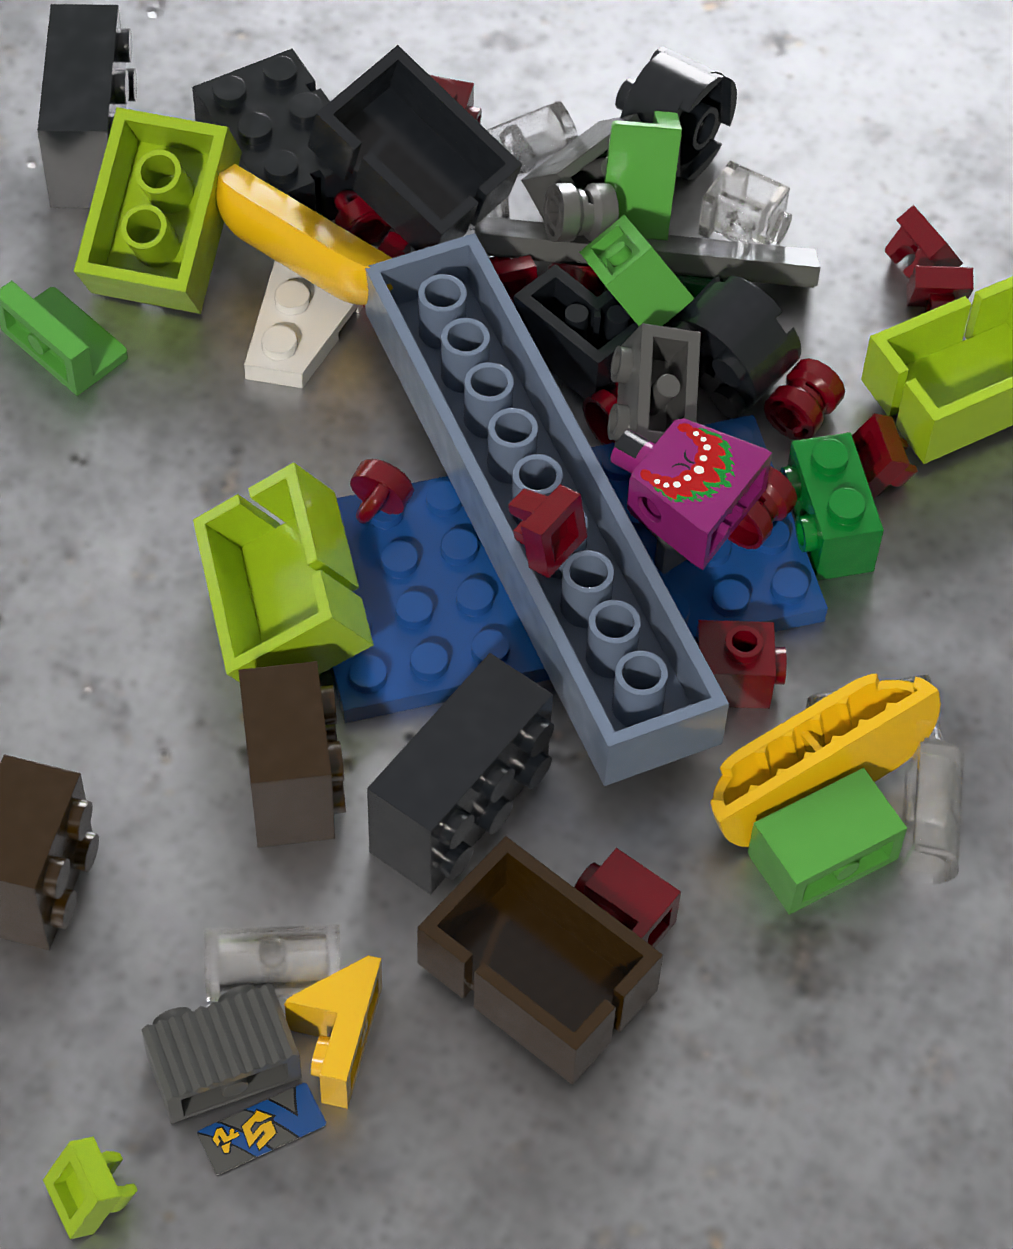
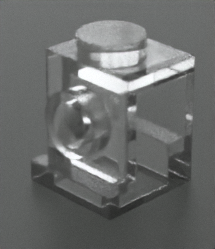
M730 160L703 196L698 234L708 239L713 232H716L730 241L766 245L773 243L779 245L784 239L792 220V214L786 212L790 187Z

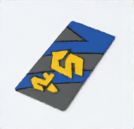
M302 1083L200 1129L197 1135L216 1174L220 1175L326 1126V1120L307 1083Z

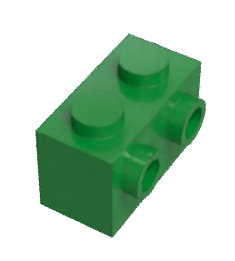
M851 432L792 441L788 465L781 467L780 472L795 488L797 503L792 510L796 519V537L800 550L807 552L817 581L874 572L884 529Z

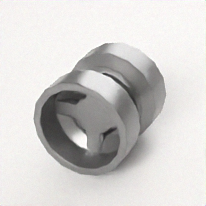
M571 183L551 184L546 191L543 207L544 225L548 238L552 242H570L577 236L584 235L592 242L618 220V200L613 186L609 183H591L582 190L577 189Z

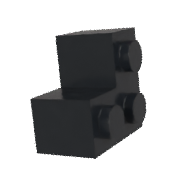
M555 264L514 295L513 304L549 371L586 399L599 390L610 391L615 388V382L611 380V363L614 351L639 326L609 290H606L597 297ZM672 317V318H671L668 322H666L663 326L666 327L667 324H668L674 317Z

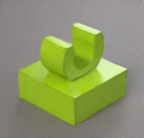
M94 1136L69 1141L43 1178L46 1189L70 1239L93 1235L110 1212H118L124 1209L138 1191L135 1183L124 1186L116 1185L112 1174L123 1161V1158L119 1152L115 1151L101 1153Z

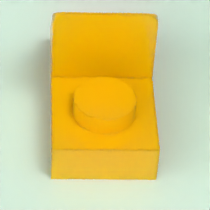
M368 955L289 997L284 1003L286 1021L291 1031L319 1037L312 1058L311 1075L320 1078L321 1103L346 1109L349 1107L382 990L381 958Z

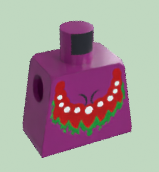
M682 418L674 420L656 444L630 429L626 430L615 444L610 460L613 464L631 473L627 509L630 514L691 563L703 570L765 492L772 452Z

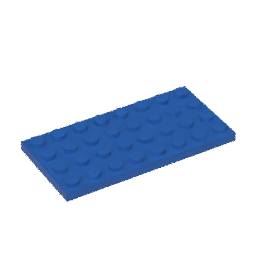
M754 415L704 425L767 449ZM615 443L591 447L654 564L657 539L627 509L631 473L611 462V454ZM448 476L412 483L414 493L402 513L395 515L378 510L375 516L367 523H360L356 518V512L362 503V500L356 494L337 498L359 588L353 592L362 598L374 644L370 648L330 668L344 723L444 703L489 653L535 683L550 680ZM791 511L781 521L773 522L772 534L757 549H746L727 539L703 570L695 566L688 559L665 574L656 567L694 640L696 639L698 620L774 622V631L778 632L825 622L828 607L807 552H802L799 548L795 521Z

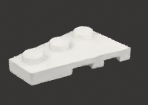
M274 261L244 363L245 379L303 388L338 342L339 331L353 312L359 313L363 305L342 301L277 261Z

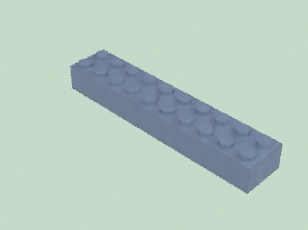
M476 234L466 235L369 265L370 268H365L368 283V301L365 305L366 314L603 785H610L721 745L729 703ZM387 284H391L393 289L389 291ZM561 484L581 494L588 537L554 574L548 578L529 568L525 546L514 538L513 530L520 524L522 519L509 513L508 504L523 488L549 496Z

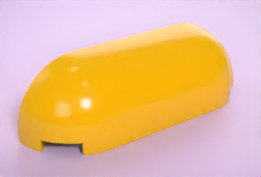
M236 164L219 173L216 189L217 207L227 227L238 238L334 297L351 304H367L368 283L365 268H370L369 265L392 259V257ZM386 284L389 291L393 289L391 284Z
M878 674L863 676L731 754L720 766L722 775L715 786L710 802L719 829L729 842L737 846L749 847L754 822L862 768H865L874 782L908 761L931 735L940 713L939 690L928 681L916 676L914 683L903 680L879 681Z

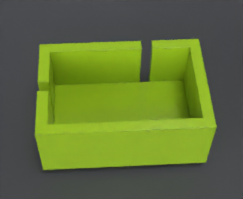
M1013 276L976 291L972 304L964 296L870 336L861 381L887 416L891 417L898 414L895 426L923 464L1013 426Z
M293 462L248 488L250 498L284 521V524L280 525L279 522L239 494L193 519L225 670L228 676L240 682L238 671L240 669L317 661L318 671L321 674L374 645L362 598L353 592L359 588L336 494L299 465Z

